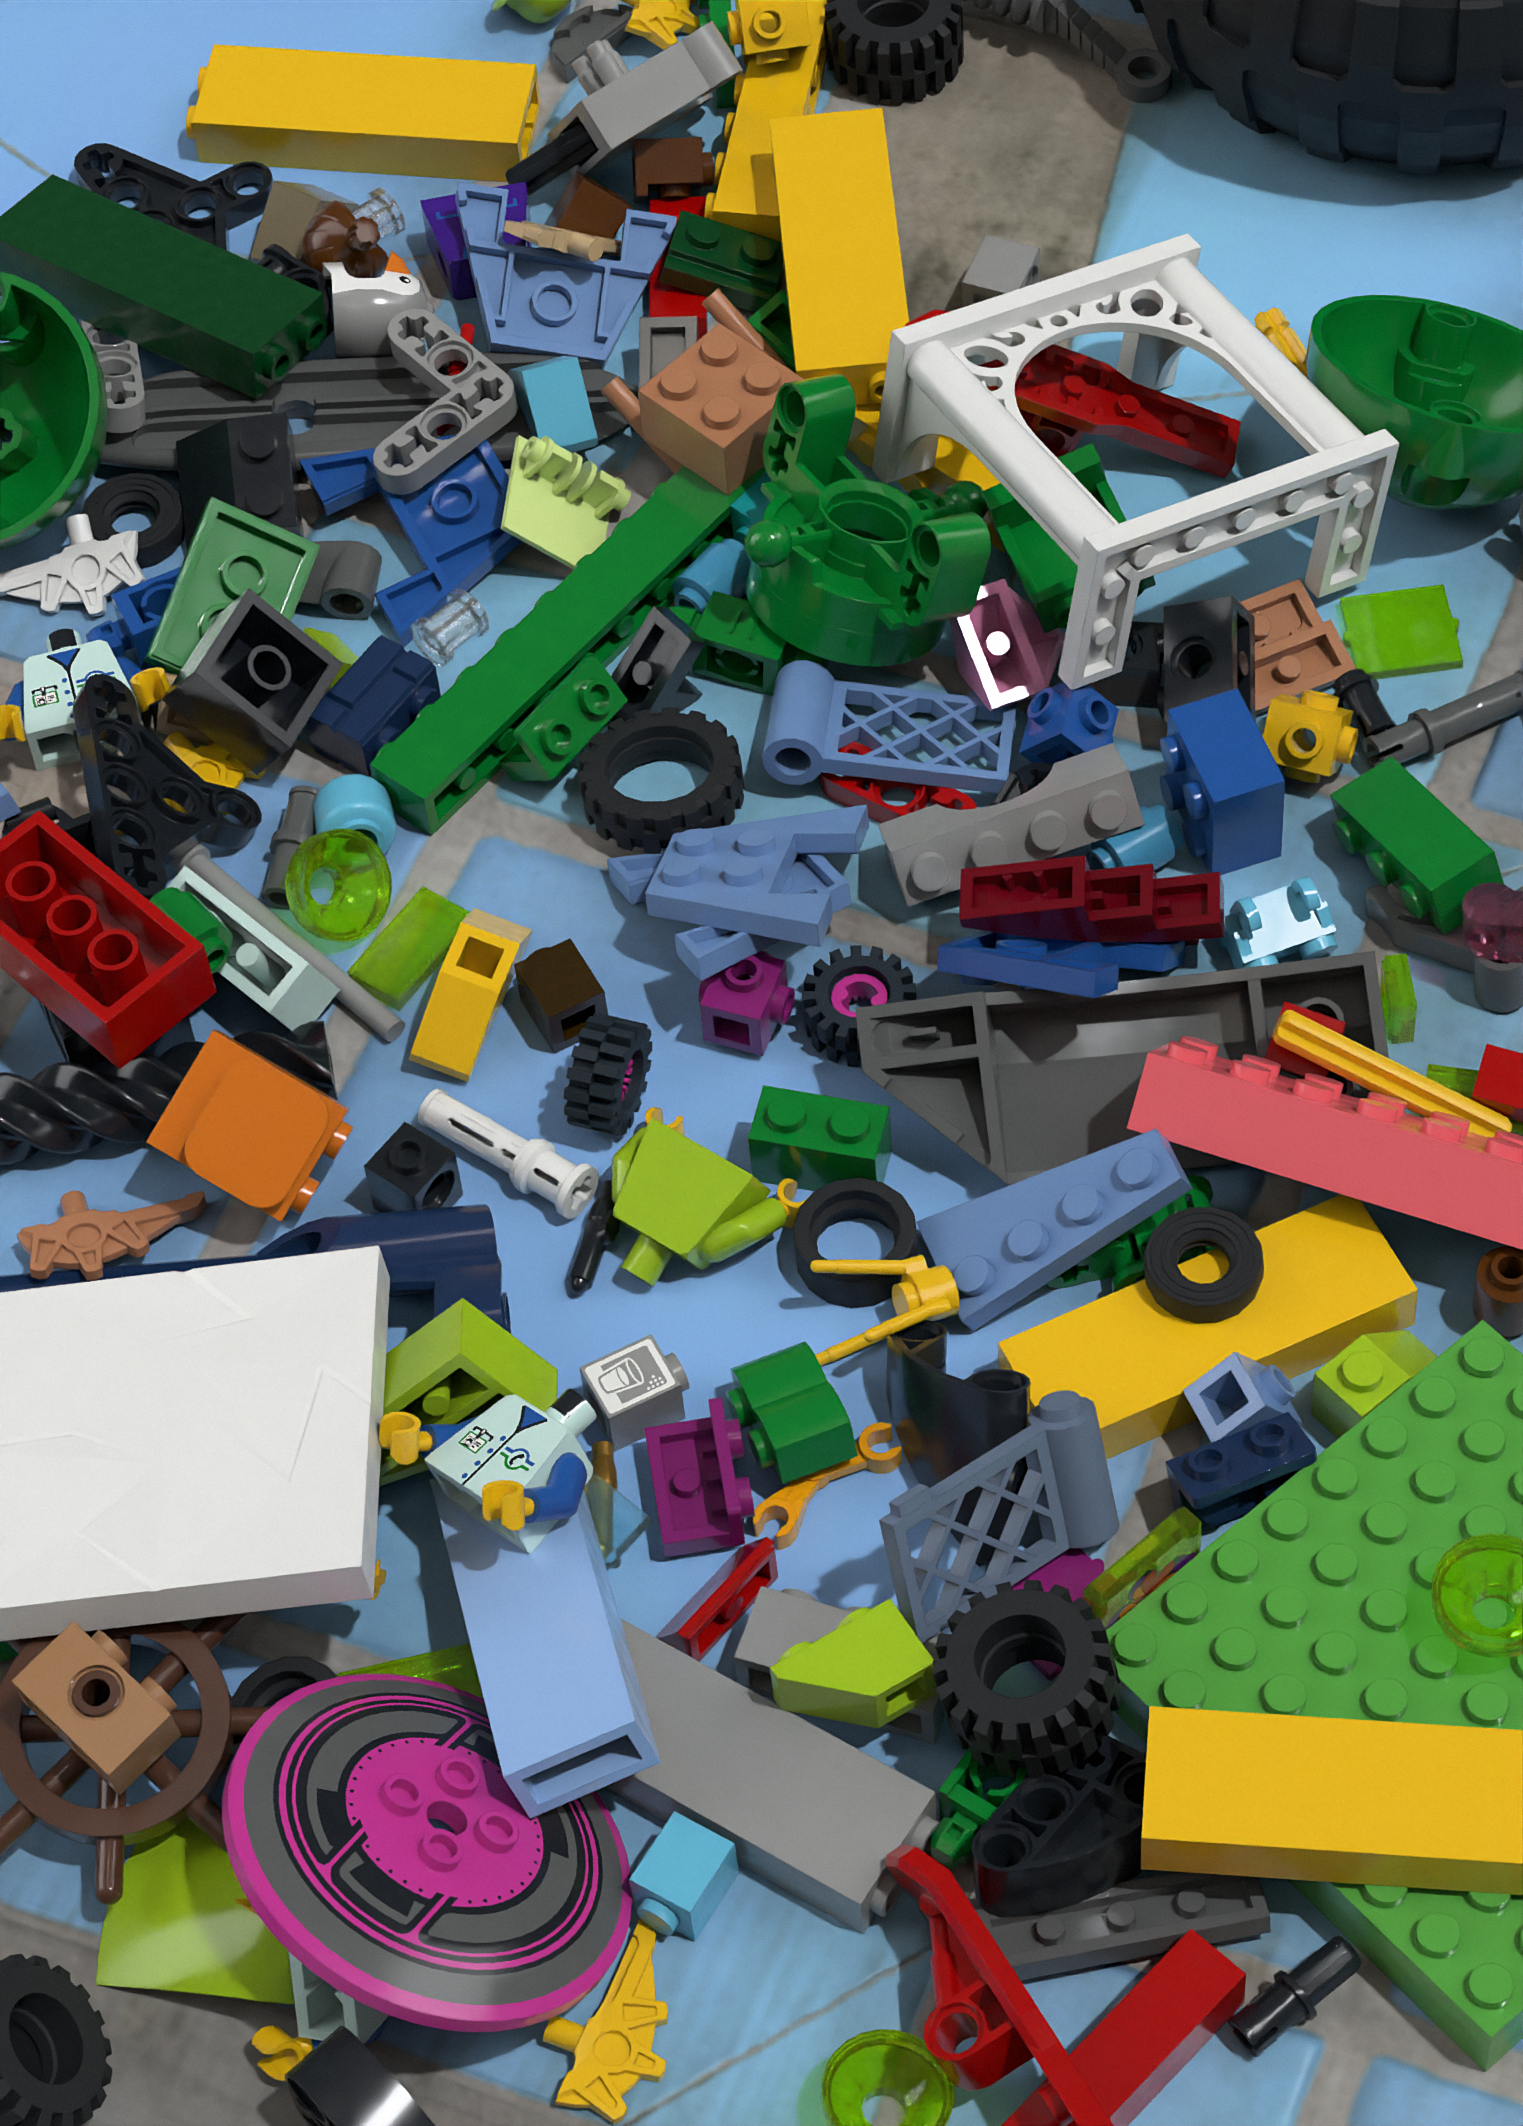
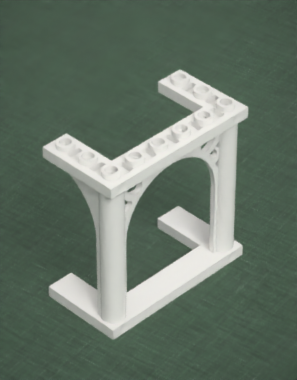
M1188 233L891 332L872 471L883 483L887 484L933 468L939 435L952 438L966 447L982 462L1078 566L1058 671V676L1071 690L1122 672L1140 580L1320 515L1304 585L1317 598L1366 581L1399 442L1386 429L1364 435L1197 269L1201 246ZM1124 332L1117 371L1134 383L1153 390H1159L1174 385L1179 355L1186 347H1189L1212 359L1232 375L1310 456L1119 524L1026 424L1017 406L1015 383L1019 373L1032 357L1054 343L1089 333ZM996 359L1005 365L1000 368L978 366ZM987 386H997L999 389L990 391Z

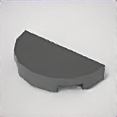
M618 4L619 10L603 9L593 11V5L585 6L567 15L555 28L553 33L554 42L551 48L552 59L556 73L566 84L578 76L572 67L573 61L584 55L588 57L592 64L593 61L587 53V47L597 40H607L614 50L634 35L630 32H624L632 15V7Z

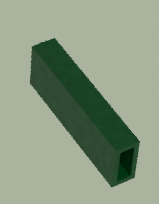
M52 174L0 216L1 272L16 275L40 286L58 299L72 316L120 338L137 343L142 348L255 399H258L276 382L284 379L295 365L311 351L318 349L326 339L327 323L325 321L322 292Z

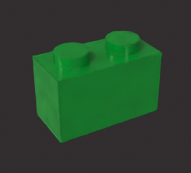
M763 1085L748 1136L752 1175L760 1182L779 1185L782 1180L790 1178L798 1183V1189L815 1191L831 1182L842 1179L861 1177L884 1182L892 1152L890 1106Z

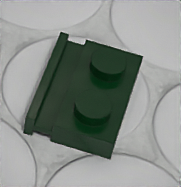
M681 210L659 282L709 297L716 289H719L734 306L757 312L774 297L783 267L782 244L780 241Z

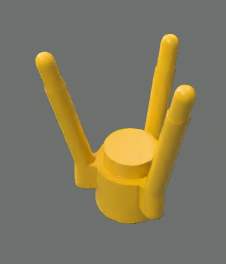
M923 1255L903 1260H813L810 1264V1269L815 1273L902 1275L901 1282L894 1284L892 1287V1302L897 1316L815 1354L820 1366L834 1362L882 1341L887 1336L924 1320L936 1321L957 1315L959 1311V1293L952 1273L944 1265L928 1268Z

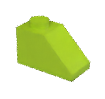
M1409 1330L1362 1334L1314 1373L1311 1415L1334 1436L1340 1438L1438 1356Z

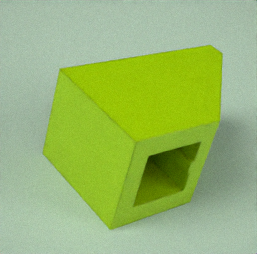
M888 1599L872 1609L863 1607L853 1611L839 1623L836 1630L815 1642H800L785 1651L777 1663L770 1667L773 1696L777 1705L784 1711L878 1729L937 1695V1684L933 1676L934 1659L892 1600Z

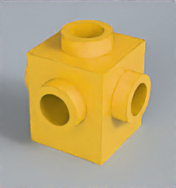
M735 0L736 10L727 12L731 45L741 44L742 56L755 54L757 65L790 60L788 49L812 45L806 0ZM762 13H769L775 18L776 28L773 33H767L761 29L759 19Z
M1303 690L1301 698L1280 694L1271 699L1262 737L1276 764L1285 766V776L1300 781L1319 783L1321 775L1329 777L1340 770L1341 763L1350 764L1357 743L1358 729L1350 727L1353 711L1337 707L1338 697L1323 692ZM1307 729L1314 733L1316 744L1309 740Z

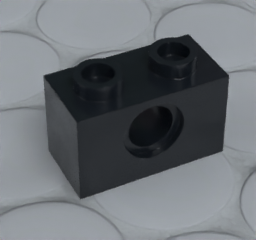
M1233 596L1164 607V629L1159 630L1157 635L1158 651H1161L1160 659L1164 664V686L1159 688L1157 694L1158 710L1162 720L1167 724L1169 709L1238 688L1256 723L1255 617ZM1212 661L1209 670L1203 676L1196 678L1199 669L1207 662Z

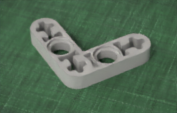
M419 308L406 309L396 314L390 320L387 329L392 354L401 365L441 398L384 439L374 451L373 460L378 483L384 490L399 495L409 494L422 488L508 424L515 417L518 409L514 384L508 374L433 313ZM424 336L426 338L427 347L429 349L427 352L425 344L419 340ZM456 360L467 364L464 371L457 375L448 376L438 372L441 365L449 361ZM444 424H453L461 428L460 432L450 439L441 440L431 436L435 428Z

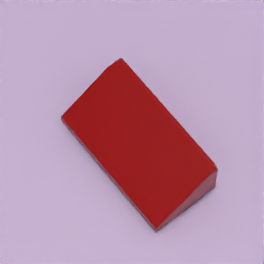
M764 1537L740 1547L655 1638L700 1662L755 1603L760 1587L769 1588L778 1578L774 1542Z

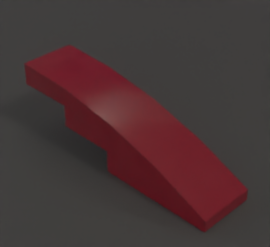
M1085 855L961 869L959 921L964 928L1023 937L1085 942H1169L1224 938V884L1220 872L1157 879L1153 864L1090 870Z

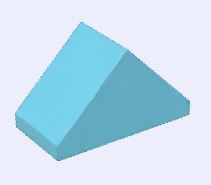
M560 356L508 370L509 377L514 384L515 394L532 436L539 439L547 436L553 439L555 444L569 452L598 446V437L578 357Z

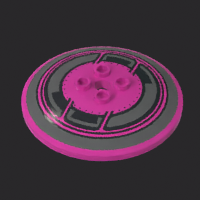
M395 1674L347 1675L319 1681L298 1689L265 1711L243 1739L227 1773L222 1796L224 1839L233 1870L253 1909L281 1944L314 1974L360 2003L387 2015L419 2025L462 2032H498L540 2023L565 2012L588 1995L609 1970L626 1938L631 1920L633 1901L629 1882L631 1871L619 1830L597 1791H593L530 1819L503 1778L484 1699L443 1683ZM428 1819H438L445 1822L453 1829L455 1834L445 1829H435Z

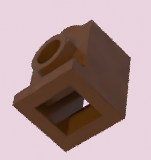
M702 137L634 140L631 146L634 203H645L648 191H657V199L691 197V190H700L701 186H713L712 152H702Z

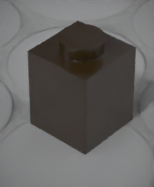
M570 938L552 947L538 949L526 959L514 964L520 1001L554 1054L579 1043L578 1035L582 1028H586V1020L590 1016L593 1017L594 1013L608 1015L605 991Z

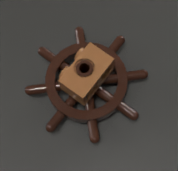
M248 1613L206 1617L192 1631L177 1621L83 1631L73 1621L59 1635L6 1641L18 1653V1656L9 1667L0 1685V1771L18 1801L0 1817V1857L35 1822H39L53 1833L69 1840L95 1845V1896L100 1903L113 1905L123 1895L125 1845L136 1844L158 1837L174 1829L189 1818L220 1849L228 1852L224 1839L222 1810L209 1797L225 1772L234 1736H246L254 1723L272 1706L233 1708L227 1682L211 1651ZM131 1644L149 1647L167 1655L139 1683L130 1675ZM189 1673L197 1685L202 1709L174 1710L177 1705L168 1693ZM30 1710H32L36 1715H29ZM199 1737L195 1750L182 1771L163 1754L178 1738ZM65 1742L71 1749L38 1779L31 1767L26 1743ZM91 1768L98 1774L97 1809L77 1805L61 1798ZM142 1773L160 1790V1792L144 1801L126 1806V1789Z

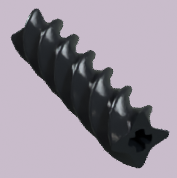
M324 1020L302 1024L291 1031L285 1038L264 1031H248L233 1038L338 1101L332 1054ZM199 1041L180 1043L167 1050L158 1059L140 1053L121 1069L106 1059L95 1070L78 1063L58 1062L47 1066L32 1080L17 1074L0 1072V1164H12L23 1161L41 1149L57 1154H74L88 1150L104 1139L123 1144L147 1141L205 1043Z

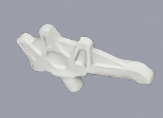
M77 514L65 519L71 546L64 547L61 553L51 556L47 560L0 573V597L10 595L40 601L41 609L50 614L58 613L62 604L84 603L91 616H101L106 613L107 596L114 593L123 583L134 586L146 581L136 561L138 532L136 530H129L112 535L108 540L97 541L93 539L87 514Z

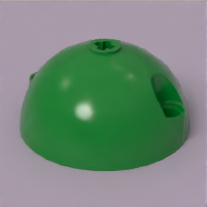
M0 271V296H2L0 303V341H9L0 343V550L30 540L55 525L75 506L86 491L99 466L106 442L108 405L105 378L97 353L76 319L58 299L40 286L16 275Z
M1398 295L1348 297L1336 300L1322 307L1314 315L1306 353L1307 378L1364 435L1386 429L1399 442L1387 492L1388 497L1413 507L1433 510H1458L1480 508L1519 496L1523 493V330L1501 320L1459 306Z

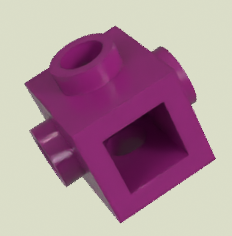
M761 950L702 980L699 987L698 1000L700 1003L704 1041L763 1056L777 1023L782 1025L787 1023L794 1004L795 990L788 987L785 960L775 958Z

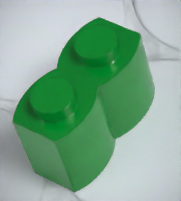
M805 1341L730 1369L735 1388L725 1392L727 1403L733 1419H739L740 1429L747 1426L750 1427L751 1431L747 1432L749 1444L761 1470L771 1467L778 1480L784 1484L858 1456L851 1422L836 1391L827 1381L814 1352Z

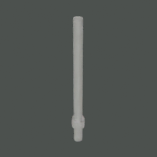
M198 843L169 863L178 873L184 865L311 964L341 989L335 997L388 1042L396 1040L402 1034L405 1023L210 860V851L201 843Z

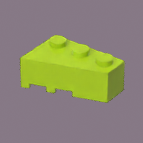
M461 1298L386 1353L383 1416L390 1412H407L419 1418L421 1427L426 1424H459L481 1415L503 1397L513 1394L518 1395L544 1412L557 1400L558 1369L464 1298ZM381 1446L379 1487L429 1470L424 1461L425 1458L419 1452L418 1459L414 1463L402 1465L391 1457L390 1448L386 1449Z

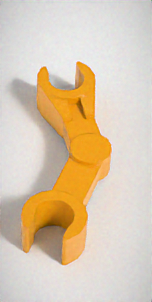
M882 1422L871 1424L860 1434L859 1442L855 1443L858 1456L792 1480L789 1485H786L761 1502L754 1511L753 1527L755 1537L759 1536L768 1521L772 1519L784 1520L786 1525L776 1534L778 1550L787 1548L797 1538L808 1503L816 1492L827 1486L831 1480L865 1468L877 1474L890 1473L897 1469L902 1463L901 1446L892 1448L885 1453H876L871 1450L874 1445L886 1443L893 1439L892 1425Z

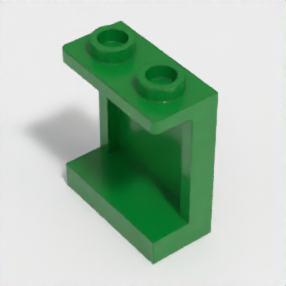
M1093 443L1058 458L1119 524L1127 521L1106 480L1102 461ZM1001 483L982 491L993 527L1044 633L1046 634L1059 627L1067 628L1078 566ZM1154 576L1140 580L1137 597L1145 589L1156 585Z

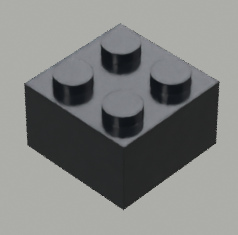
M248 588L215 617L162 700L258 775L292 747L343 663Z

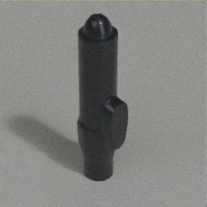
M611 1180L604 1181L599 1196L590 1208L586 1218L587 1224L567 1278L571 1291L577 1295L591 1289L606 1245L616 1239L619 1231L620 1221L613 1216L615 1204L612 1201Z

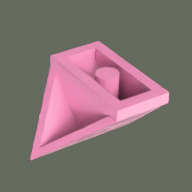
M1005 578L981 586L972 612L964 617L950 619L958 673L991 712L1032 698L1042 689L1049 687L1063 650L1066 633L1062 629L1057 628L1045 634L1031 604L1008 587Z

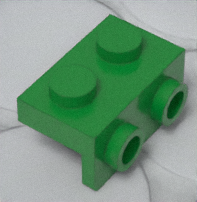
M585 657L514 730L513 735L518 743L498 762L512 781L539 780L545 782L553 780L565 770L569 762L597 732L600 733L605 728L607 722L628 701L597 657Z

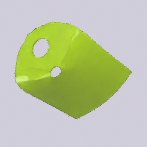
M190 1819L158 1837L137 1843L124 1865L122 1898L116 1904L108 1905L98 1953L96 1985L194 1993L295 2005L289 1951L270 1932L257 1914L234 1902L238 1898H248L242 1890L237 1877L234 1876L228 1852L220 1849Z

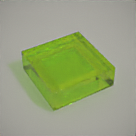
M1407 953L1387 955L1381 961L1379 984L1387 1038L1391 1040V1044L1414 1042L1417 1002Z

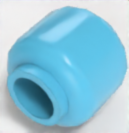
M350 774L330 780L319 790L313 802L317 839L325 854L334 861L346 865H364L379 859L390 849L396 837V820L391 799L382 784L374 778L365 775Z

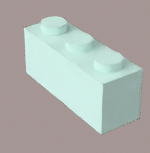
M184 865L167 886V888L175 887L181 891L194 894L231 931L233 941L229 958L225 965L217 972L291 1031L302 1024L316 1021L341 990L187 866Z

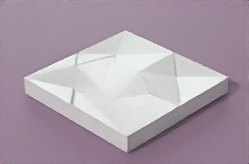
M379 1246L194 1268L186 1272L170 1271L0 1293V1641L59 1635L73 1621L83 1631H94L374 1598L381 1463L379 1431L384 1405L390 1276Z

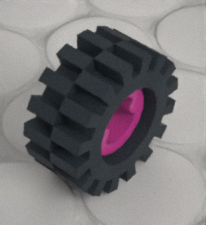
M861 945L850 946L851 956L844 958L840 949L829 952L830 965L821 958L813 965L814 975L807 973L804 980L802 1000L805 1031L808 1038L812 1037L813 1047L819 1053L827 1048L828 1060L838 1063L842 1054L847 1055L848 1067H859V1057H861L856 1012L850 1011L849 1008L851 998L856 1001L858 996H861V1000H865L868 997V1001L873 1006L917 1000L916 983H913V974L908 966L901 969V959L892 953L884 961L882 948L872 946L870 956L862 955Z
M594 1013L593 1017L590 1016L586 1020V1028H582L578 1035L579 1046H574L571 1057L574 1058L572 1068L568 1067L566 1078L570 1079L569 1085L564 1089V1099L568 1100L564 1106V1113L568 1116L566 1120L568 1124L619 1137L627 1133V1127L631 1128L634 1122V1112H639L642 1104L640 1096L641 1092L646 1091L648 1082L645 1081V1076L650 1071L652 1061L648 1059L652 1052V1041H649L652 1034L651 1030L647 1028V1024L601 1013Z

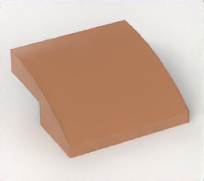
M1301 579L1239 602L1255 617V715L1268 711L1271 699L1280 694L1300 698L1302 697L1303 690L1318 691L1333 685L1342 674L1356 669L1331 619L1325 622L1322 621Z

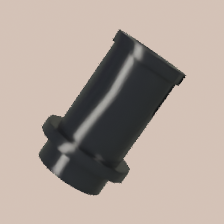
M1353 669L1336 679L1333 684L1335 692L1333 695L1339 698L1337 707L1353 711L1351 722L1354 728L1358 729L1362 745L1364 738L1397 726L1377 694L1379 683L1375 676L1367 674L1363 669Z

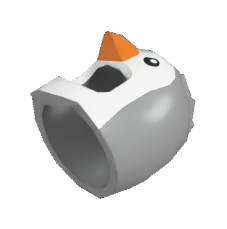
M391 251L382 276L378 278H355L346 272L342 262L322 263L324 278L332 280L336 359L393 356L387 329L390 320L396 314L412 308L425 309L434 314V307L427 300L421 280L411 275L404 260L393 251ZM424 336V337L420 338L419 340H420L421 342H424V341L426 340V338H425V336Z

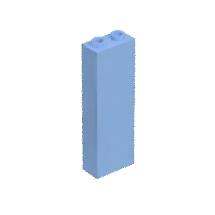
M435 1478L430 1480L503 1778L529 1818L531 1819L661 1763L585 1491L583 1490L577 1512L569 1518L559 1519L539 1546L531 1554H528L452 1504Z

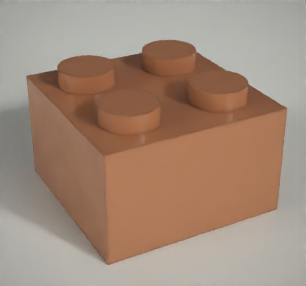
M718 323L638 390L643 438L729 496L764 466L763 445L780 386L787 382L804 379Z

